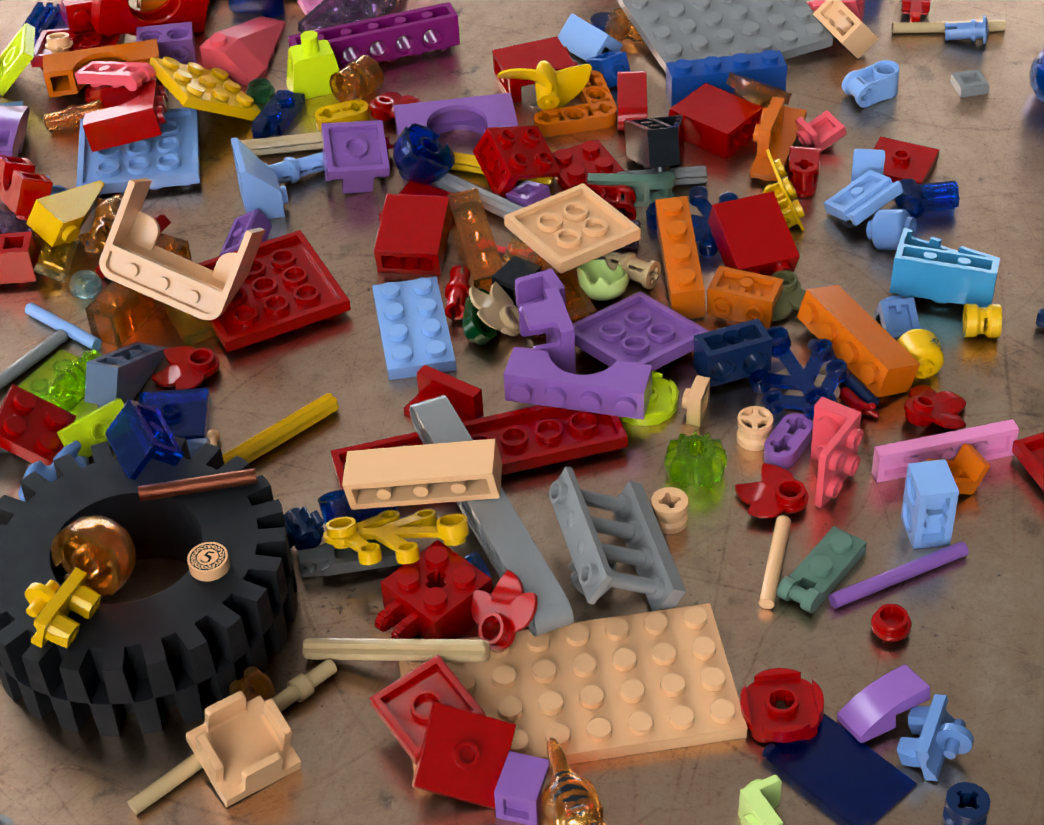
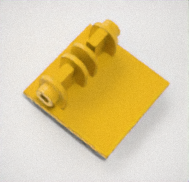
M768 149L766 152L778 182L767 185L763 193L774 191L788 228L790 229L792 226L799 224L803 232L805 229L800 218L806 215L799 200L796 199L798 198L791 181H789L788 177H785L787 173L780 158L774 160Z

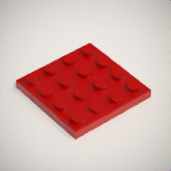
M301 230L260 243L250 272L233 300L220 317L208 320L228 353L326 318L334 317L350 311L351 307L349 298ZM221 256L197 264L214 270Z

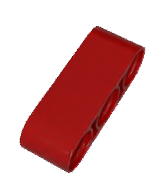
M646 71L617 72L618 131H624L625 120L648 118Z

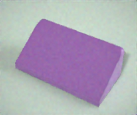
M259 208L234 220L219 256L239 250L246 230L258 227L265 229L261 242L266 241L272 224Z

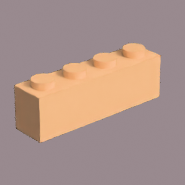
M496 439L347 451L342 487L351 510L500 498L502 460Z

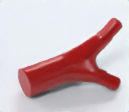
M848 387L840 390L839 398L849 408L875 419L879 417L880 413L874 410L876 408L875 403L864 402Z

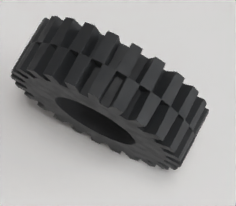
M148 436L130 438L128 456L113 458L109 442L98 443L91 446L94 464L80 468L70 453L53 460L57 480L51 483L34 471L20 481L25 502L7 495H3L0 498V679L6 693L14 701L23 696L28 712L42 721L55 710L61 728L79 733L92 712L100 736L114 737L120 736L126 713H136L143 734L162 731L161 708L176 704L185 724L204 717L200 694L209 690L220 701L239 691L236 671L257 682L269 669L266 650L282 652L288 641L285 622H295L297 613L294 592H297V583L283 509L279 499H273L271 485L263 475L257 477L256 484L140 502L138 486L250 469V464L241 457L236 456L224 465L221 448L205 443L191 459L186 439L179 437H168L160 455L152 453ZM205 542H216L227 549L230 568L223 577L209 582L199 581L188 571L172 586L153 596L127 603H100L96 612L89 619L71 610L67 617L80 623V628L76 638L68 648L57 645L49 640L42 648L31 643V638L37 632L33 625L36 617H30L26 613V609L30 604L25 598V591L32 583L46 585L49 580H54L61 587L77 567L87 573L85 585L88 586L103 573L128 562L149 558H163L188 564L187 557L189 552L195 546Z

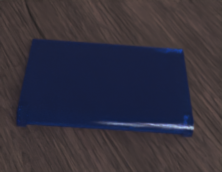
M825 713L823 720L818 726V733L812 739L778 743L776 746L770 743L762 752V757L848 825H873L917 786L915 781L866 744L860 743L850 732Z

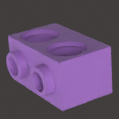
M192 21L137 27L136 42L157 39L161 59L171 57L182 64H188L189 62L197 63L196 41Z

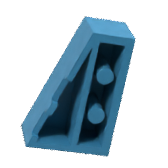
M903 229L894 257L889 293L899 294L904 298L919 297L931 299L940 304L955 303L965 305L967 303L977 304L979 307H987L989 304H992L1000 258L964 246H960L957 251L942 246V239L932 236L929 242L914 237L913 230Z

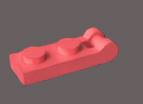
M92 61L75 72L74 75L78 84H91V87L112 85L113 88L125 86L129 91H135L142 86V82H149L155 77V70L149 63Z

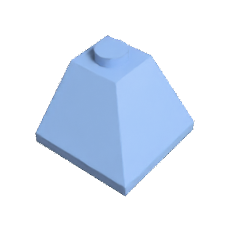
M237 137L230 138L239 190L245 212L248 213L259 208L268 220L285 217L283 204L289 203L286 186H280L277 175Z

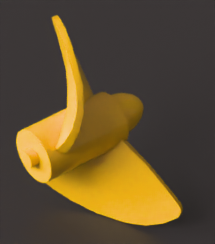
M542 60L538 63L536 69H507L498 73L497 77L534 81L537 105L542 110L563 107L574 99L587 84L592 66L590 64H582L556 71L548 61Z

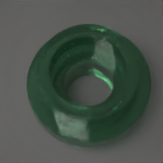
M258 78L249 82L246 95L253 98L255 103L263 104L274 97L275 88L268 79Z

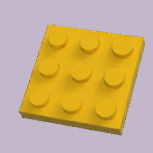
M151 57L149 64L154 68L155 76L184 107L256 122L259 121L262 111L253 103L254 99L246 95L241 90V86L228 77L229 74L226 71L216 67L212 70L205 69L194 62H189L188 65L182 64L171 57H164L163 59Z

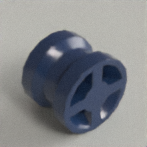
M960 782L951 786L946 794L942 815L943 825H986L991 802L988 793L979 785L970 782Z

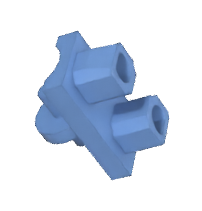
M934 694L931 706H915L911 708L908 715V726L911 734H919L920 738L901 737L897 747L901 764L920 767L924 779L927 781H938L945 757L954 759L956 754H966L970 752L974 743V736L965 728V721L954 719L947 712V695Z

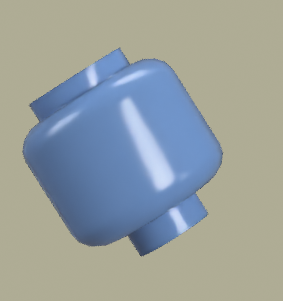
M880 209L874 214L873 219L867 223V237L873 241L874 246L880 251H897L904 228L913 230V236H917V222L915 217H911L906 209Z

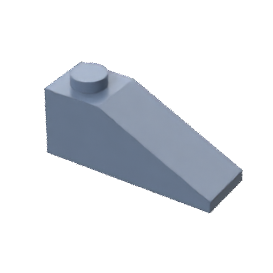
M135 342L87 361L84 402L97 404L99 409L116 398H121L123 404L133 401L164 359L163 350L167 349V347Z

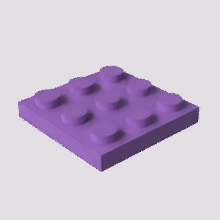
M641 291L573 323L575 346L609 367L617 360L652 365V371L694 351V335L709 331Z

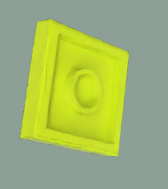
M28 23L22 26L0 55L1 96H4L34 57L35 27Z

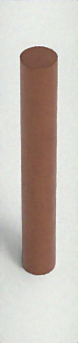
M251 468L138 486L139 499L141 502L256 484V470Z

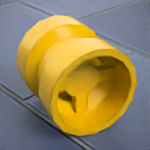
M967 303L964 305L962 317L964 337L974 338L978 334H985L988 338H1000L1002 330L1001 304H989L987 307H979L977 304Z

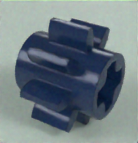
M306 506L292 508L284 514L290 548L294 546L298 553V550L316 548V546L320 545L323 533L325 532L322 525L325 522L317 510L309 513Z

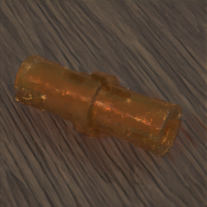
M99 99L78 106L71 104L66 109L44 114V124L49 132L69 126L74 128L80 127V119H84L86 113L105 108Z

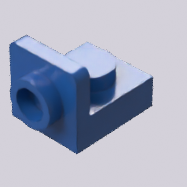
M608 51L586 59V63L592 66V70L600 71L608 88L617 86V72L631 71L626 52Z

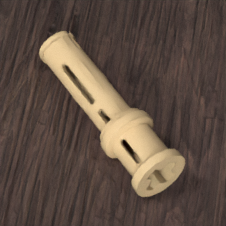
M612 251L603 255V257H606L605 260L610 269L616 270L617 265H621L623 270L629 274L630 280L642 283V286L646 289L654 288L659 280L661 264L658 261L652 260L648 262L637 258V255L632 252L620 254Z

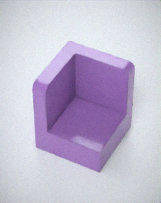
M552 268L517 278L515 280L516 306L519 309L523 304L544 301V289L558 287L566 307L565 287Z
M509 751L494 791L496 818L526 825L539 824L542 815L541 792L550 769L549 760Z

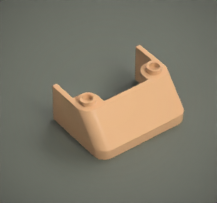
M147 178L129 180L100 257L99 265L101 272L112 281L199 319L208 321L220 317L246 280L265 229L258 227L246 230L238 252L222 255L218 259L214 270L208 269L155 246L160 234L159 224L154 217L141 211L152 180Z

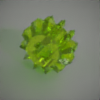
M695 430L690 436L680 433L677 440H670L666 455L664 456V466L670 476V482H679L681 489L693 486L696 492L700 486L711 489L714 482L722 481L725 466H727L726 450L723 449L721 440L711 438L710 432L703 436L697 435Z

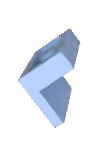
M571 13L557 36L563 46H567L571 53L585 61L600 55L605 47L611 51H620L623 46L622 43L573 13Z

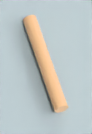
M784 515L778 516L775 522L759 599V606L763 609H772L775 604L791 525L790 518Z

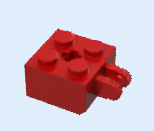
M436 540L419 553L420 559L417 562L404 564L380 582L385 609L378 613L374 620V625L382 632H387V630L395 626L391 633L392 639H412L416 635H420L424 639H458L477 624L473 620L471 613L474 591L481 590L490 594L493 591L492 578L441 541Z

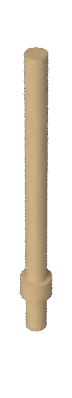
M328 658L307 674L300 673L288 681L287 688L272 698L280 712L295 701L302 702L315 692L314 688L337 672L336 665ZM195 754L128 800L127 803L131 810L138 815L201 770L202 766Z

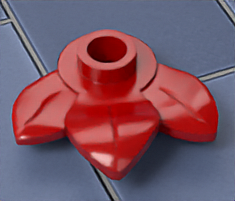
M385 92L369 102V109L373 118L390 121L393 118L395 119L394 105L423 101L411 95L402 96L398 92Z
M180 346L164 349V356L170 365L152 375V380L164 387L175 386L177 392L189 391L198 387L205 378L217 372L220 366L219 359L209 348L195 349L191 346Z
M917 385L910 390L909 398L905 401V418L910 423L920 427L931 426L933 422L947 429L966 428V423L957 414L965 409L966 401L954 392L940 391L937 393L929 385Z
M764 463L761 468V481L735 485L737 496L742 502L750 505L748 514L758 518H773L783 512H799L808 504L809 495L804 484L794 479L791 472L776 465Z
M507 570L503 574L491 594L475 590L472 597L471 613L473 620L479 625V637L481 640H487L490 643V649L497 651L504 650L512 644L516 632L525 629L530 624L537 610V594L532 592L524 593L521 580L511 570Z

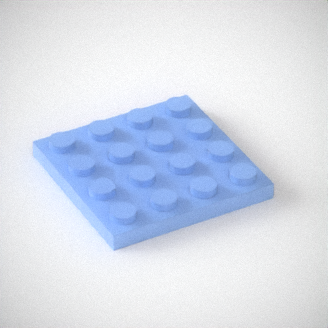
M187 107L168 109V112L165 113L167 123L163 124L162 135L92 152L82 126L84 119H80L76 187L101 180L105 183L100 193L102 195L125 193L128 182L132 179L147 178L152 180L149 188L151 190L171 186H190L200 183L198 110Z

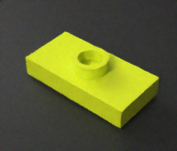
M116 398L56 433L64 447L74 441H79L81 449L77 455L88 458L92 456V445L109 442V445L137 428L121 398Z

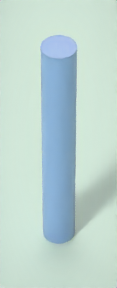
M32 302L26 305L25 313L57 331L59 329L63 330L68 337L93 351L100 349L102 340Z

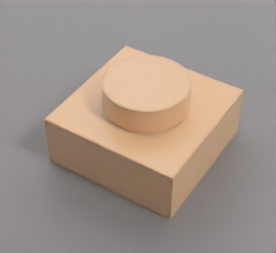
M696 375L691 389L686 388L684 391L682 409H687L686 424L700 427L709 406V377Z

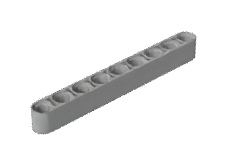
M446 395L410 405L411 420L423 445L473 441ZM500 488V498L457 502L462 513L467 516L471 529L499 578L507 570H511L521 580L524 593L532 592L537 594V610L533 620L527 626L532 635L536 637L572 624L574 622L573 611L565 592L503 489Z

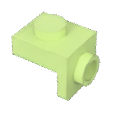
M777 774L766 779H756L740 790L738 816L741 819V825H783L782 820L773 809L780 804L782 781Z

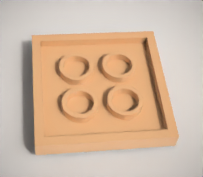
M584 183L504 215L505 227L560 274L641 239V228Z

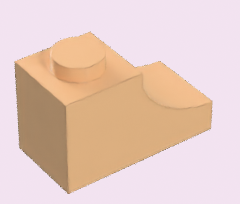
M826 0L813 13L857 59L879 39L840 0Z

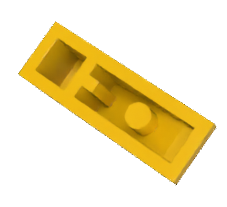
M98 180L36 199L26 224L51 247L73 242L78 237L82 226L95 207L105 183Z

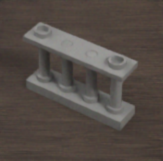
M566 466L558 479L552 483L548 494L587 603L595 604L608 586L646 594L652 611L675 608L686 593V589L642 483L629 481L617 497L580 489L573 468ZM587 506L612 511L617 521L591 516ZM597 533L624 538L627 548L601 543ZM607 560L634 565L638 576L611 571Z

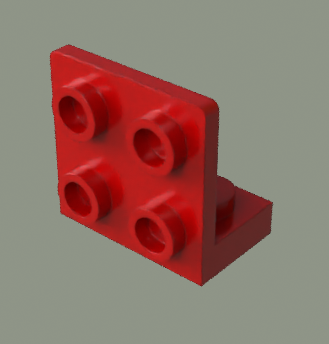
M536 125L488 127L473 150L493 193L505 199L507 198L506 193L514 188L519 179L557 177L561 172L539 127Z

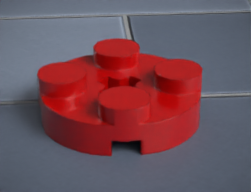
M773 668L755 675L754 682L747 689L745 684L740 694V709L747 727L751 730L752 737L760 743H789L809 740L817 735L818 726L823 720L824 695L820 686L813 679L812 684L802 679L801 672L788 668ZM777 701H785L786 706H791L786 709L775 708Z

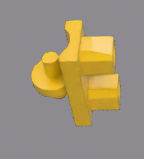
M76 567L61 587L56 581L49 580L46 585L32 583L26 589L25 598L30 604L26 609V613L30 617H36L33 625L37 632L31 638V643L42 648L49 640L57 645L68 648L79 632L80 623L67 617V615L72 610L86 619L91 618L98 609L102 596L91 587L85 585L86 572Z

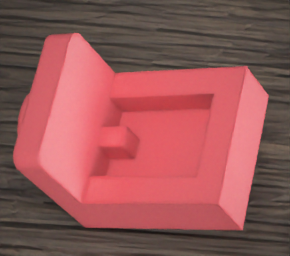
M828 110L809 123L801 116L795 120L798 128L796 136L799 142L804 147L821 148V152L847 134L845 126Z

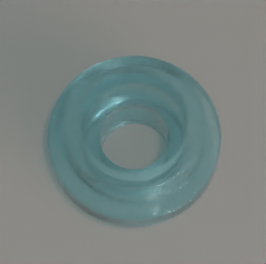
M91 270L79 271L71 277L69 284L70 293L76 298H93L102 290L101 279Z

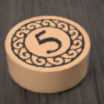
M205 542L195 546L187 557L190 574L199 581L209 582L223 577L230 568L227 549L216 542Z

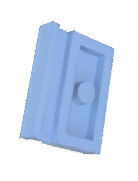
M868 170L826 200L824 206L826 213L846 222L851 220L853 225L857 226L903 193L899 181L893 183L890 177L873 170Z

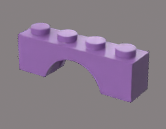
M514 347L504 371L505 400L644 420L652 394V365L617 360L611 367L599 373L579 375L558 368L551 361L548 351Z

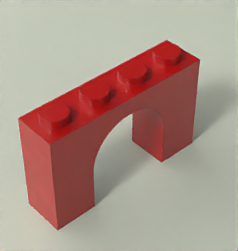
M92 0L90 22L96 32L104 36H114L115 34L136 36L137 27L191 21L194 33H204L208 0H167L160 7L148 11H141L130 7L128 0Z
M156 76L149 82H142V86L135 91H129L125 86L113 88L112 85L90 86L89 93L96 111L84 115L82 126L92 152L162 135L163 124L167 123L165 113L168 112L166 102L169 101L167 92L169 90Z

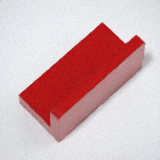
M424 365L416 372L419 393L403 408L404 415L411 418L410 405L446 395L462 422L481 418L484 415L482 389L427 365Z

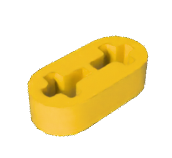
M356 99L319 108L315 112L316 127L321 132L322 123L369 121L368 103Z

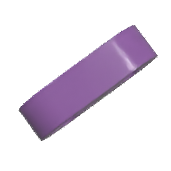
M791 413L783 417L764 443V462L784 469L791 468L812 440V420L800 413Z

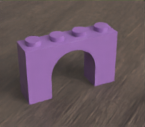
M511 93L394 105L402 170L432 167L430 143L442 133L452 130H470L483 135L488 127L519 126Z

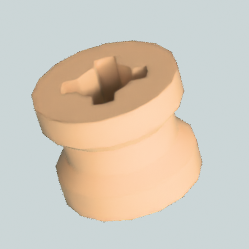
M760 406L743 408L737 416L739 427L736 433L737 443L746 450H764V443L772 433L773 414L768 409Z
M664 487L654 492L651 497V507L662 533L677 534L683 531L688 524V496L686 493L674 487Z

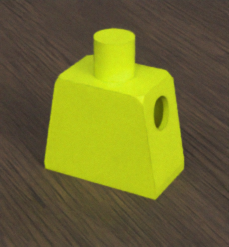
M310 30L301 33V44L291 46L288 49L286 85L293 102L346 91L334 52L328 40L318 41V34L315 31Z

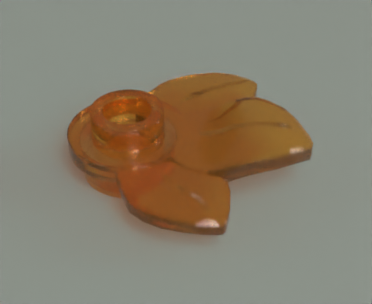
M622 8L614 9L609 13V21L605 25V32L617 41L629 39L634 42L645 43Z

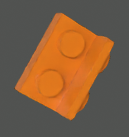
M719 266L707 288L706 313L710 316L741 323L758 318L765 328H770L773 323L774 307L783 291L784 279Z

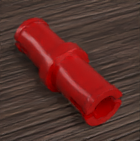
M455 265L451 268L450 281L445 287V297L447 299L445 314L451 319L452 312L455 311L454 320L463 318L466 298L469 296L470 286L468 284L471 272L464 266L463 274H461V265Z

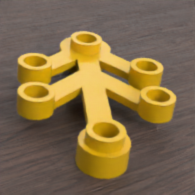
M422 509L413 515L401 519L399 511L386 510L377 516L358 523L352 517L334 518L326 523V531L323 533L325 543L333 545L336 549L350 547L358 553L359 563L362 565H373L382 560L380 544L366 541L373 539L395 551L397 563L412 564L420 559L418 544L416 542H408L405 539L440 538L447 546H457L466 542L469 527L467 516L464 514H447L437 519L434 509Z

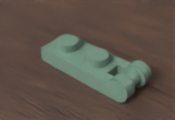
M670 171L659 172L658 174L588 173L587 184L626 185L633 188L636 193L634 207H656L655 200L675 197V192L672 190L675 186V174ZM650 189H660L658 192H650ZM623 193L621 194V201H624Z
M833 526L793 573L782 579L777 589V596L787 602L792 599L800 603L801 609L813 614L866 553L867 542Z

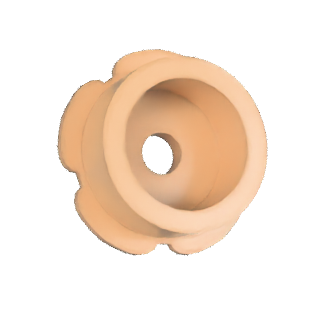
M58 32L46 36L47 44H45V48L52 51V54L68 52L69 48L73 45V41L70 40L68 33Z

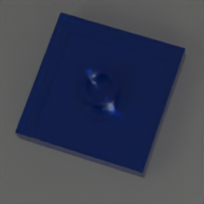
M209 388L140 392L134 437L148 436L150 444L167 442L168 437H179L186 440L207 438L210 408Z

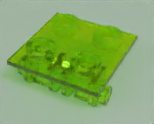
M61 349L19 384L18 387L70 412L85 398L87 361L101 355L98 351L91 350L85 351L81 357H78Z

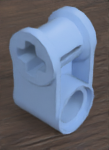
M882 60L868 67L852 71L843 79L842 90L846 95H852L856 103L863 108L886 99H891L898 94L899 65L894 61Z

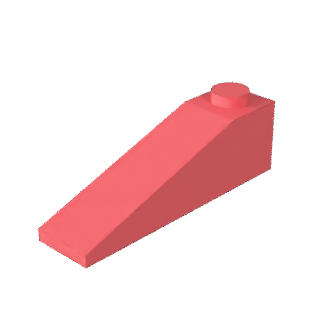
M261 16L214 33L200 46L203 67L212 70L214 67L220 68L229 74L228 77L233 82L253 87L268 72L269 60L274 57L275 45L279 44L286 27L285 21Z

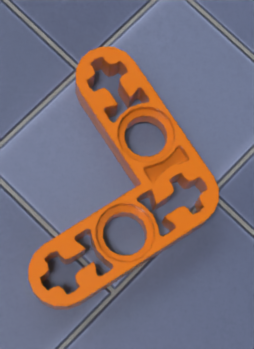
M591 70L587 84L579 93L583 104L547 109L535 113L534 125L539 127L543 137L612 127L617 123V106L600 72Z

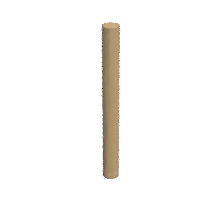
M987 20L989 32L1006 30V20ZM971 21L892 22L891 30L892 34L945 33V22L959 23Z

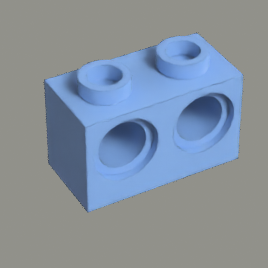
M946 459L908 463L901 519L913 549L946 546L951 543L959 490Z

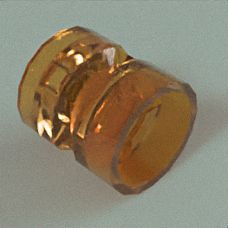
M361 55L331 75L330 88L340 103L356 99L363 100L367 95L382 86L384 82L383 72L373 58L368 55Z

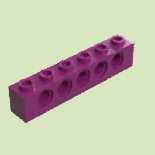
M450 2L313 30L318 34V41L328 40L340 72L344 69L358 66L366 67L376 62L394 61L404 56L421 55L427 51L445 50L451 46L460 45L458 15ZM301 33L288 36L289 48L301 44Z

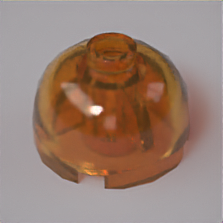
M102 515L80 517L56 534L51 544L52 559L57 566L62 563L64 569L68 572L63 578L66 580L76 567L87 573L85 585L102 595L101 598L106 594L113 595L127 582L136 562V549L127 530L116 521Z

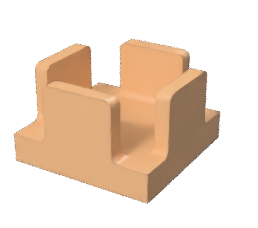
M238 691L208 706L204 710L205 722L186 732V740L226 808L301 769V760L291 745V728L272 698L264 701L261 695L246 702L244 693Z

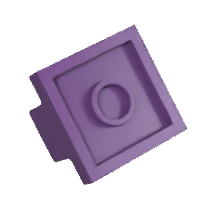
M382 120L322 123V157L325 181L342 179L343 193H361L373 191L375 177L385 178L389 176L390 166Z
M558 287L544 289V301L523 304L518 309L520 334L522 337L545 333L547 344L536 345L533 349L548 351L551 361L558 368L576 374L575 330Z

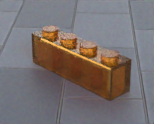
M163 233L159 235L155 246L192 261L188 241ZM112 281L85 308L91 334L101 339L104 343L121 347L163 302Z

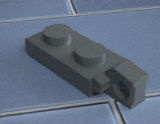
M375 539L366 540L369 543H378L381 547L382 560L373 565L360 564L358 553L350 547L336 549L333 545L324 543L316 546V548L298 550L301 577L338 575L403 564L397 563L395 551Z

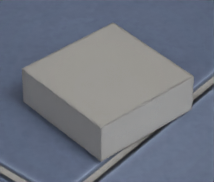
M979 69L951 73L950 82L960 98L988 94L989 84Z

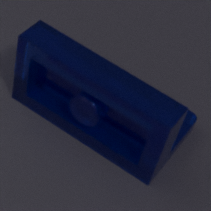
M131 399L126 402L105 432L127 478L133 480L137 479L151 458L176 466L184 456L159 409Z

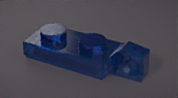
M278 90L254 119L251 128L253 139L267 138L273 134L282 135L304 107V94L295 93L290 90Z

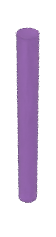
M960 541L829 594V602L834 609L967 556L969 553L968 547L963 541Z

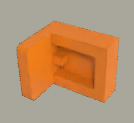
M963 444L954 460L946 459L959 494L973 495L988 472L990 464L971 444ZM927 458L926 461H934V460H942V459Z

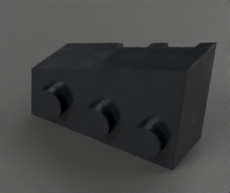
M683 114L624 121L626 155L628 158L636 161V164L644 165V168H652V172H667L671 170L670 166L681 164L685 151Z

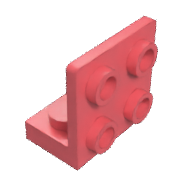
M821 397L814 407L810 458L819 461L815 506L821 509L830 498L835 499L838 496L843 481L847 476H853L856 473L861 457L857 455V451L864 433L863 429H860L861 412L825 397Z

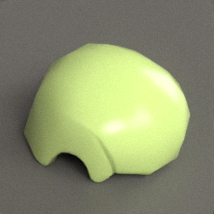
M595 259L577 267L578 283L581 291L585 296L594 300L609 301L619 297L625 292L629 283V274L623 270V267L617 265L616 270H612L607 265L605 259Z

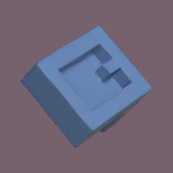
M890 296L879 302L874 312L875 320H881L882 327L896 341L907 331L920 329L914 297Z

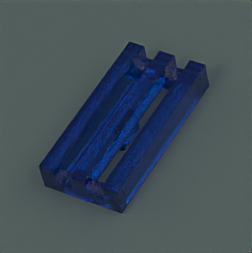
M37 2L24 24L28 23L35 27V39L38 40L42 30H53L61 18L59 3L54 7L52 2H48L44 7L43 2Z

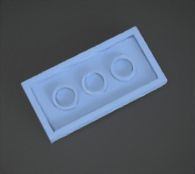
M437 276L372 285L388 379L416 377V372L424 365L443 373L456 371V360Z

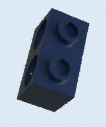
M758 318L694 335L693 367L699 376L710 378V387L771 371L773 339Z

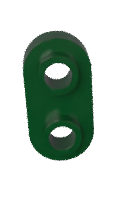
M478 288V290L489 294L487 290ZM468 296L465 302L462 323L464 335L473 343L485 345L496 336L497 330L482 322L477 315L479 310L473 305L470 296Z

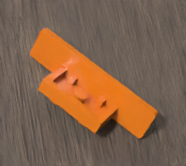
M772 97L768 108L764 107L762 110L760 124H756L754 129L753 142H757V155L750 169V177L763 181L778 182L766 150L769 149L774 160L780 158L785 168L789 159L790 146H794L797 140L796 132H798L795 120L800 116L805 120L807 110L784 106L785 98Z

